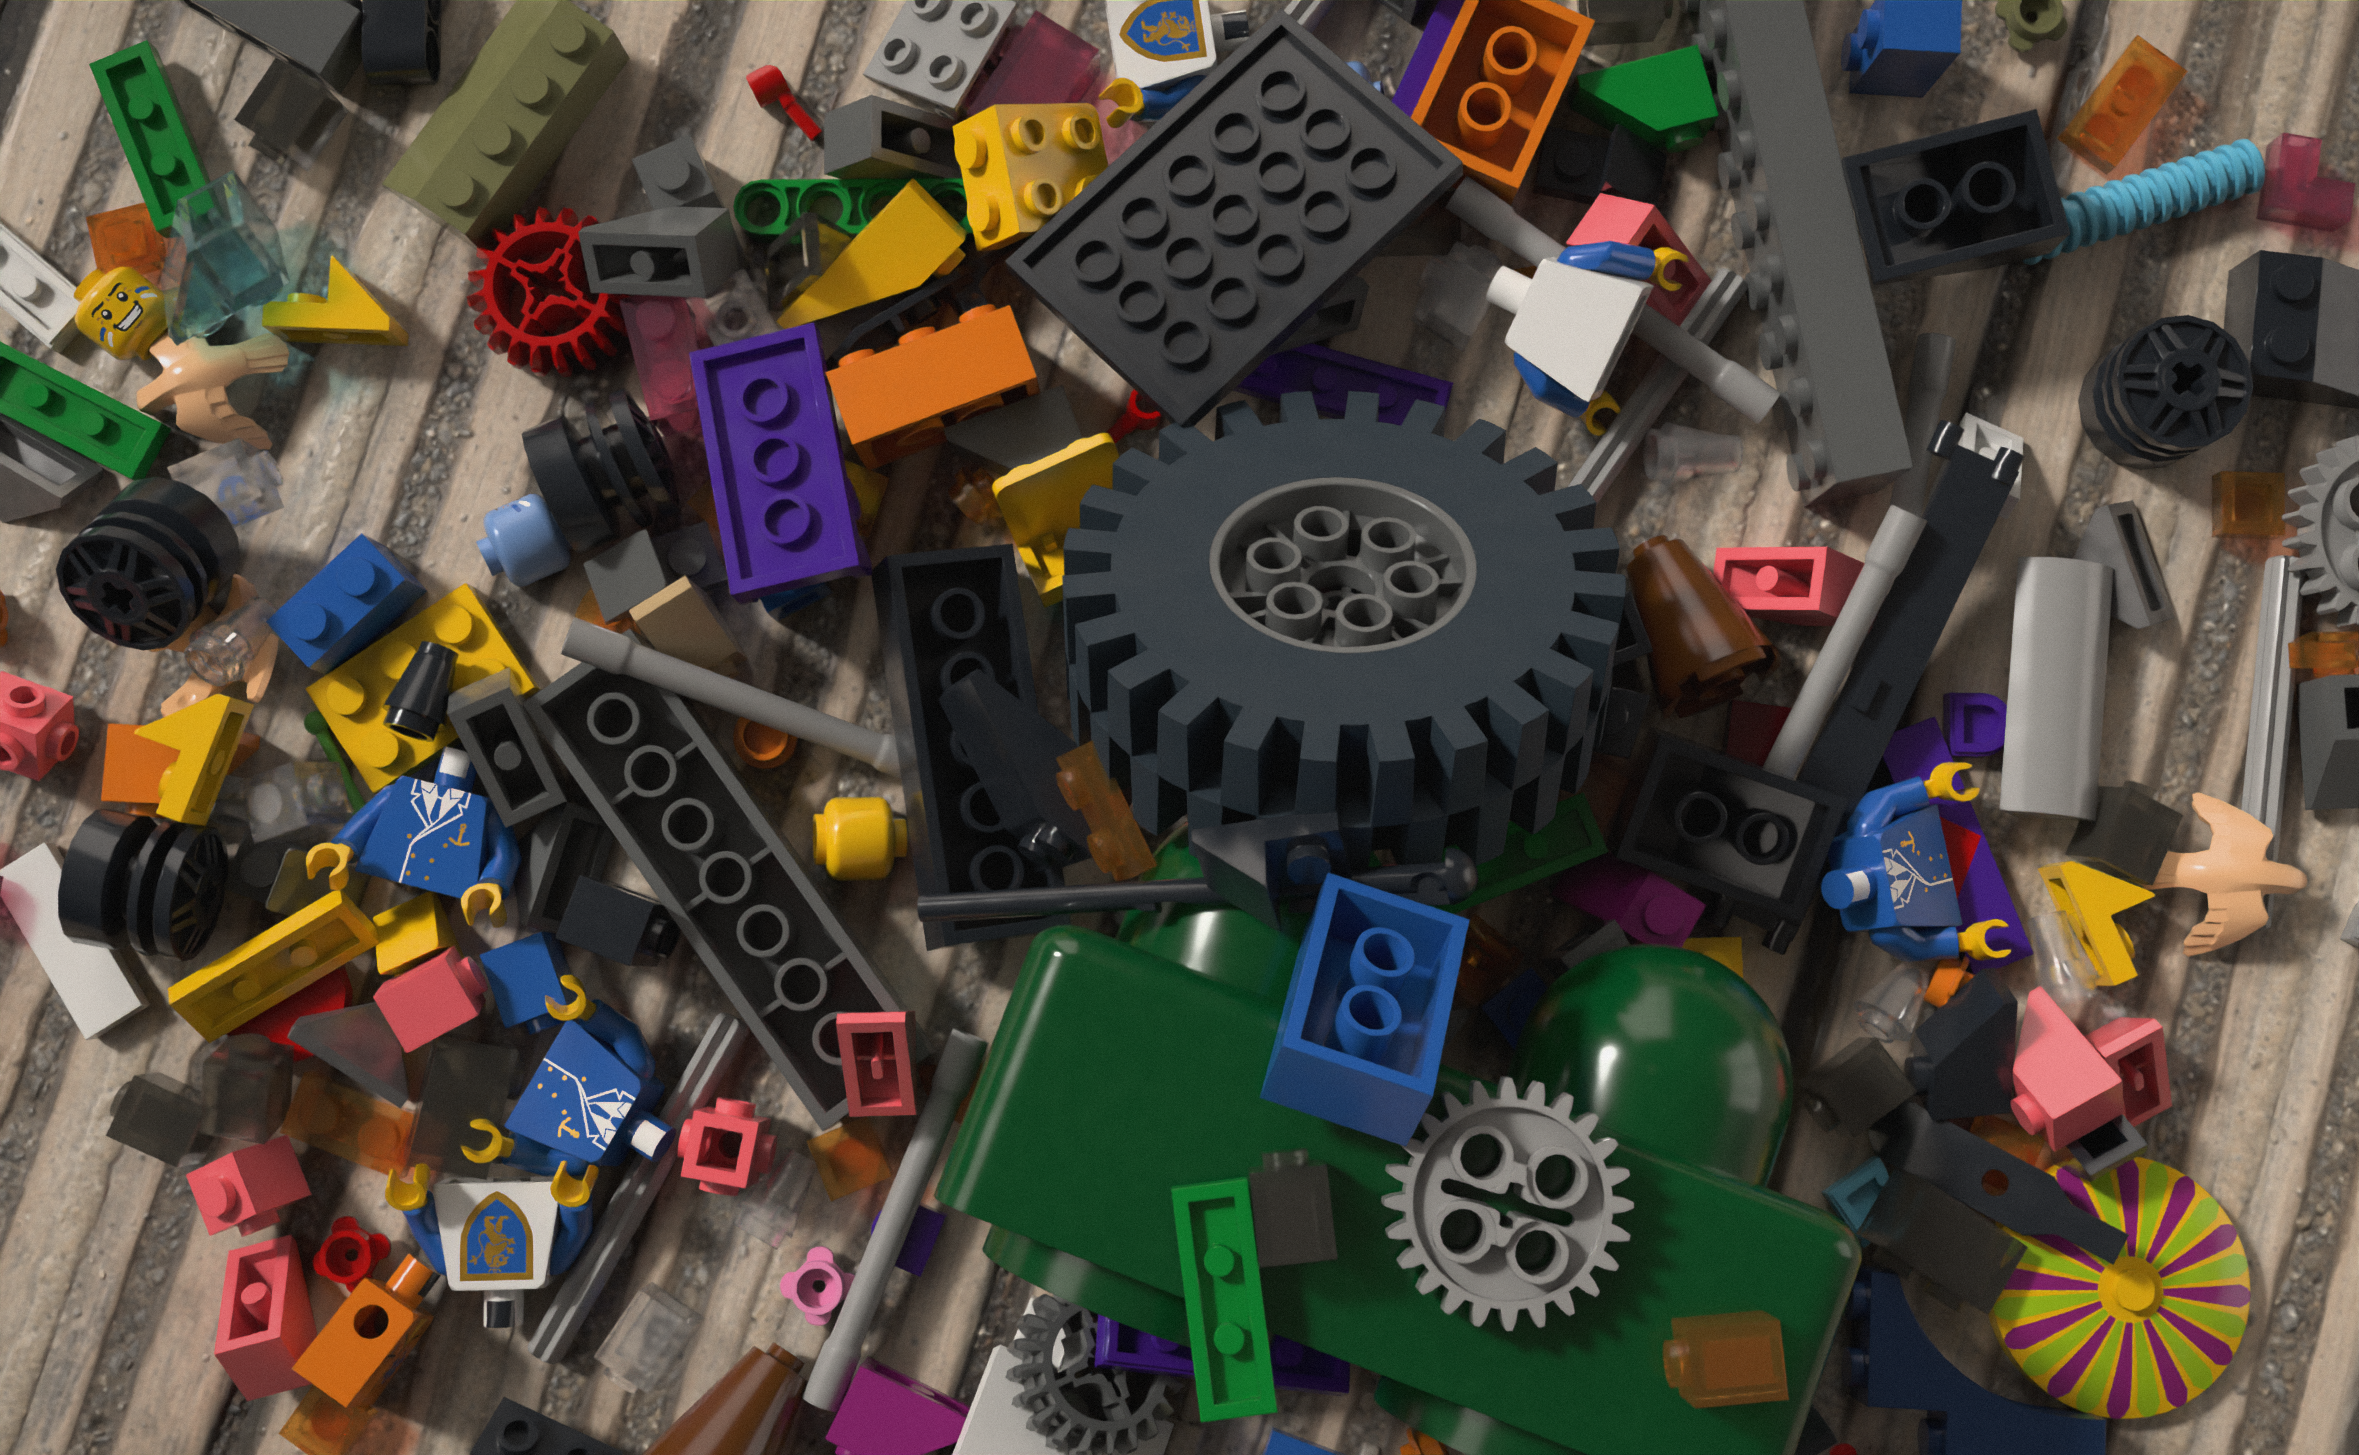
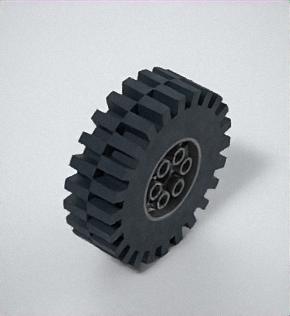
M1307 391L1281 394L1279 422L1263 426L1246 400L1217 407L1215 441L1210 440L1190 423L1183 427L1173 423L1159 430V460L1132 447L1113 462V490L1092 485L1080 502V529L1068 528L1065 537L1062 583L1067 700H1070L1071 728L1079 749L1092 747L1093 775L1108 795L1132 786L1133 819L1156 836L1188 813L1189 854L1196 858L1197 855L1192 844L1191 830L1291 814L1332 813L1336 811L1337 807L1351 861V868L1369 867L1371 851L1391 849L1397 865L1439 863L1442 860L1446 834L1461 851L1472 858L1476 866L1490 861L1504 852L1509 820L1534 835L1554 818L1559 789L1574 795L1577 793L1588 775L1593 747L1599 748L1602 740L1625 599L1626 580L1625 575L1616 574L1620 547L1612 527L1593 529L1597 504L1594 498L1582 484L1555 491L1558 462L1537 447L1504 463L1506 430L1493 423L1479 418L1455 441L1445 438V407L1421 400H1415L1401 426L1379 422L1378 393L1348 391L1345 419H1319L1312 392Z

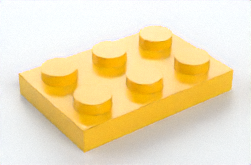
M464 583L305 688L373 794L379 793L385 786L395 784L401 775L410 777L442 755L444 746L454 748L461 743L449 716L446 729H438L433 742L404 736L383 725L387 711L382 706L412 657L417 653L422 641L445 646L459 654L455 664L456 670L452 692L509 667L525 699L541 690L473 586Z

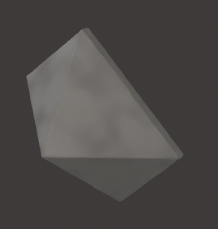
M0 413V520L2 523L60 508L103 479L104 468L61 443Z
M2134 501L2114 503L2097 508L2073 559L2096 562L2114 569L2110 615L2137 629L2175 619Z
M376 1002L302 1016L291 1027L287 1036L288 1039L400 1109L409 1098L410 1084L403 1047Z

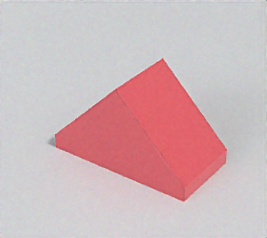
M915 1011L837 1014L836 1027L849 1117L916 1115Z
M2119 1017L2084 1036L2123 1081V1115L2133 1127L2172 1107L2163 1027L2154 1018Z

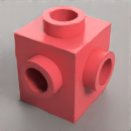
M1 671L0 769L40 781L58 761H65L72 754L78 742L79 729L74 722L73 696Z
M722 1097L717 1098L715 1108L708 1106L694 1110L692 1119H686L683 1124L678 1143V1157L684 1158L681 1177L701 1180L700 1190L728 1196H738L739 1188L746 1189L758 1183L760 1173H770L776 1154L777 1135L768 1134L771 1118L754 1115L756 1108L754 1103ZM729 1132H735L742 1137L739 1156H731L723 1148V1139Z

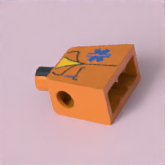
M408 1253L387 1282L381 1279L364 1278L291 1369L345 1408L373 1405L431 1324L434 1316L419 1305L438 1281L441 1274L437 1273L433 1267L423 1260ZM384 1309L388 1315L389 1322L385 1332L380 1335L376 1328V1319L380 1311Z

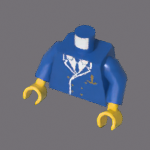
M444 746L433 783L401 775L395 784L385 786L355 813L331 840V843H321L314 846L306 856L308 879H313L321 868L335 867L329 875V886L332 890H341L349 881L348 863L357 862L355 869L357 872L460 898L469 926L474 924V918L480 910L490 908L489 915L493 928H500L507 921V912L503 900L509 896L522 862V855L513 825L505 827L491 798L472 794L477 771L468 753Z
M1964 762L1941 763L1931 772L1929 780L1922 781L1917 776L1868 792L1860 800L1847 821V831L1833 838L1829 848L1828 858L1831 872H1828L1823 877L1821 883V892L1824 900L1829 906L1839 909L1842 925L1847 932H1868L1872 944L1898 960L1916 962L1958 959L1959 952H1967L1969 956L1976 960L1986 961L2006 957L2011 953V949L1993 951L1985 942L1987 930L2009 927L2003 920L1992 919L1974 923L1965 932L1957 933L1955 926L1962 925L1938 806L1937 804L1930 805L1929 800L1938 797L1946 801L1964 802L1975 798L1980 788L1968 787L1955 791L1952 787L1954 774L1959 770L1971 768V764Z
M573 975L560 977L561 983L566 988L575 991L578 997L572 1004L560 1005L553 998L545 995L548 1012L552 1017L566 1022L504 1125L505 1128L514 1133L507 1138L501 1136L493 1122L481 1118L470 1122V1126L492 1133V1142L489 1147L481 1151L461 1146L463 1153L469 1160L475 1163L490 1162L497 1156H501L504 1165L545 1177H554L563 1160L568 1162L566 1169L570 1176H585L589 1165H595L598 1168L600 1165L619 1166L631 1149L652 1162L659 1161L672 1145L676 1129L652 1115L653 1110L664 1093L665 1086L654 1076L656 1061L640 1027L598 998L592 1001L588 1000L584 985L578 977Z

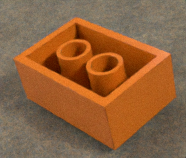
M1465 0L1411 116V119L1463 162V175L1451 187L1457 189L1468 176L1510 206L1512 205L1595 20L1550 0Z
M993 304L973 308L959 317V324L937 332L934 327H923L913 330L898 340L899 346L875 354L873 349H863L850 353L838 361L839 368L826 372L851 443L868 471L948 442L943 431L945 427L1040 393L1035 370L1010 305L1000 309H996Z

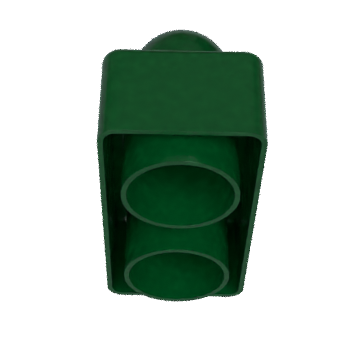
M1188 821L1179 826L1161 843L1147 862L1138 881L1204 877L1198 858L1189 854ZM1371 851L1369 867L1383 866L1374 851ZM1280 901L1281 931H1277L1234 904L1199 905L1183 902H1161V913L1150 914L1140 910H1127L1116 939L1081 926L1058 925L1043 930L1032 940L933 1195L940 1202L991 1224L982 1250L996 1264L1025 1281L1080 1307L1140 1331L1191 1348L1171 1187L1247 1177L1270 1355L1277 1336L1280 1335L1380 1374L1381 1376L1373 1395L1374 1401L1397 1419L1433 1439L1467 1455L1795 1454L1861 1265L1862 1249L1852 1229L1835 1215L1766 1188L1791 1115L1793 1099L1792 1066L1784 1035L1775 1016L1762 997L1736 972L1715 959L1682 947L1665 944L1626 945L1609 949L1578 963L1553 982L1536 1002L1522 1028L1505 1077L1513 1079L1517 1098L1523 1099L1532 1081L1544 1083V1106L1547 1107L1563 1092L1573 1096V1105L1568 1117L1571 1121L1587 1112L1595 1113L1599 1117L1589 1138L1591 1141L1599 1138L1610 1137L1617 1141L1618 1146L1603 1161L1605 1166H1620L1629 1169L1630 1176L1611 1187L1614 1195H1619L1633 1201L1634 1209L1613 1214L1612 1224L1622 1228L1631 1236L1629 1241H1607L1604 1251L1619 1265L1617 1271L1606 1270L1595 1265L1589 1272L1600 1291L1596 1297L1575 1286L1569 1291L1575 1312L1571 1316H1568L1551 1301L1545 1304L1546 1319L1544 1327L1538 1328L1528 1316L1526 1310L1519 1309L1513 1331H1506L1501 1326L1497 1309L1493 1308L1490 1309L1487 1318L1480 1327L1474 1326L1469 1319V1301L1464 1300L1450 1315L1445 1313L1440 1307L1445 1289L1443 1284L1424 1295L1415 1287L1419 1276L1426 1268L1425 1265L1421 1264L1412 1268L1402 1269L1396 1259L1411 1245L1409 1239H1389L1386 1235L1385 1228L1403 1219L1402 1211L1384 1206L1381 1203V1196L1402 1191L1403 1182L1395 1179L1385 1171L1386 1164L1398 1163L1408 1165L1412 1155L1403 1149L1400 1144L1260 1098L1305 925L1311 912L1288 914L1290 901ZM1440 1063L1434 1094L1425 1112L1437 1120L1446 1115L1440 1095L1445 1091L1458 1099L1462 1106L1470 1103L1469 1082L1472 1080L1481 1082L1489 1098H1496L1498 1085ZM1420 1123L1412 1135V1138L1421 1140L1426 1134ZM1480 1133L1471 1136L1464 1143L1460 1157L1463 1169L1470 1175H1482L1488 1173L1495 1166L1498 1160V1147L1490 1134ZM1552 1155L1539 1163L1535 1173V1182L1542 1195L1554 1196L1560 1194L1568 1187L1572 1170L1569 1162L1563 1155ZM1444 1179L1441 1183V1189L1445 1193L1489 1204L1500 1212L1499 1222H1504L1508 1211H1518L1562 1226H1568L1572 1222L1570 1212L1529 1203L1513 1193L1514 1183L1512 1182L1509 1183L1505 1194L1490 1192L1453 1179ZM1458 1209L1447 1215L1440 1231L1443 1244L1450 1249H1462L1474 1242L1479 1232V1222L1476 1214L1468 1209ZM1534 1230L1526 1233L1519 1239L1516 1246L1515 1257L1518 1266L1526 1270L1542 1267L1548 1262L1552 1254V1242L1546 1231Z

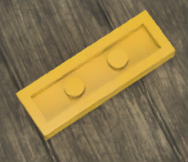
M342 889L334 890L169 987V1005L210 1044L378 945L380 942L377 928Z

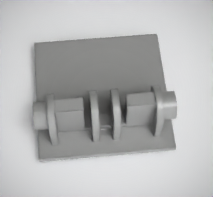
M906 0L863 75L871 80L935 103L937 106L934 110L938 115L957 121L960 115L967 116L971 110L969 106L979 91L974 82L985 85L989 80V76L982 68L995 69L1000 53L1009 38H1013L1017 30L1014 27V23L1018 17L1015 12L1019 5L1011 0Z

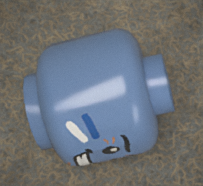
M528 494L491 510L485 515L483 526L487 537L476 541L492 576L505 572L511 583L515 586L523 587L568 567L571 560L569 550L573 547L562 533L545 499L540 495Z

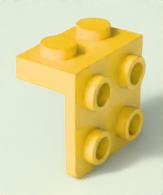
M1089 103L995 104L952 126L955 138V156L961 168L967 199V218L973 229L977 251L998 250L1035 234L1108 167L1099 115L1096 108Z
M1099 433L1090 438L1076 440L1059 452L1032 464H1024L1012 469L1007 475L1000 477L992 485V490L1044 608L1063 600L1064 541L1068 528L1080 529V502L1085 493L1092 485L1113 490V462L1119 458V454L1111 435L1108 433Z

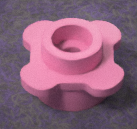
M817 1246L808 1252L807 1262L796 1272H788L782 1277L780 1290L785 1298L792 1299L794 1304L801 1311L805 1312V1319L808 1323L821 1326L830 1321L832 1310L842 1300L846 1299L855 1275L843 1272L834 1262V1254L831 1249L825 1246ZM816 1280L824 1281V1291L817 1292L814 1289L813 1284Z

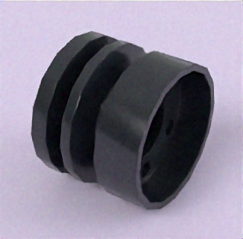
M2190 315L2161 318L2100 356L2084 376L2078 398L2082 427L2094 447L2114 463L2138 470L2167 467L2233 431L2247 413L2252 394L2253 383L2250 364L2237 340L2216 323ZM2176 381L2181 387L2177 392L2171 386Z
M622 388L609 395L611 409L616 420L615 424H612L606 412L596 400L586 404L585 413L590 434L585 437L580 435L576 427L563 414L526 429L522 433L524 449L541 493L565 538L580 555L619 539L621 532L615 509L619 506L624 505L631 517L642 528L651 525L653 521L646 498L647 494H650L652 500L666 518L682 510L681 501L676 489L675 468L663 439L652 419L644 414L626 388Z
M161 477L134 480L98 513L96 519L85 526L79 532V535L62 549L56 566L59 590L72 613L90 630L116 645L143 651L165 648L184 634L191 622L202 613L204 606L213 600L232 579L240 561L239 541L226 514L205 494L183 482Z
M112 809L95 810L82 822L73 837L62 866L58 889V917L64 935L73 943L113 950L127 948L131 944L142 955L153 956L162 954L166 959L181 962L194 959L204 949L212 935L224 902L225 889L222 888L228 875V852L224 836L215 827L201 825L188 827L186 823L178 821H164L158 826L150 816Z

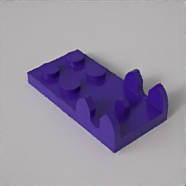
M815 323L689 352L731 596L739 604L747 605L758 602L759 597L852 575L856 579L870 576L872 574L871 560L866 546L859 536L856 520L860 519L862 511L856 491L847 476L831 386L826 375L828 370L821 333Z

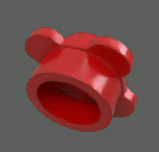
M343 1216L333 1222L331 1226L332 1235L324 1241L320 1251L314 1255L313 1266L319 1275L327 1276L334 1282L345 1284L347 1290L352 1293L364 1278H373L372 1273L379 1261L390 1255L391 1242L384 1233L372 1234L361 1228L355 1217ZM350 1248L355 1249L358 1253V1257L354 1261L349 1260L347 1257V1252Z

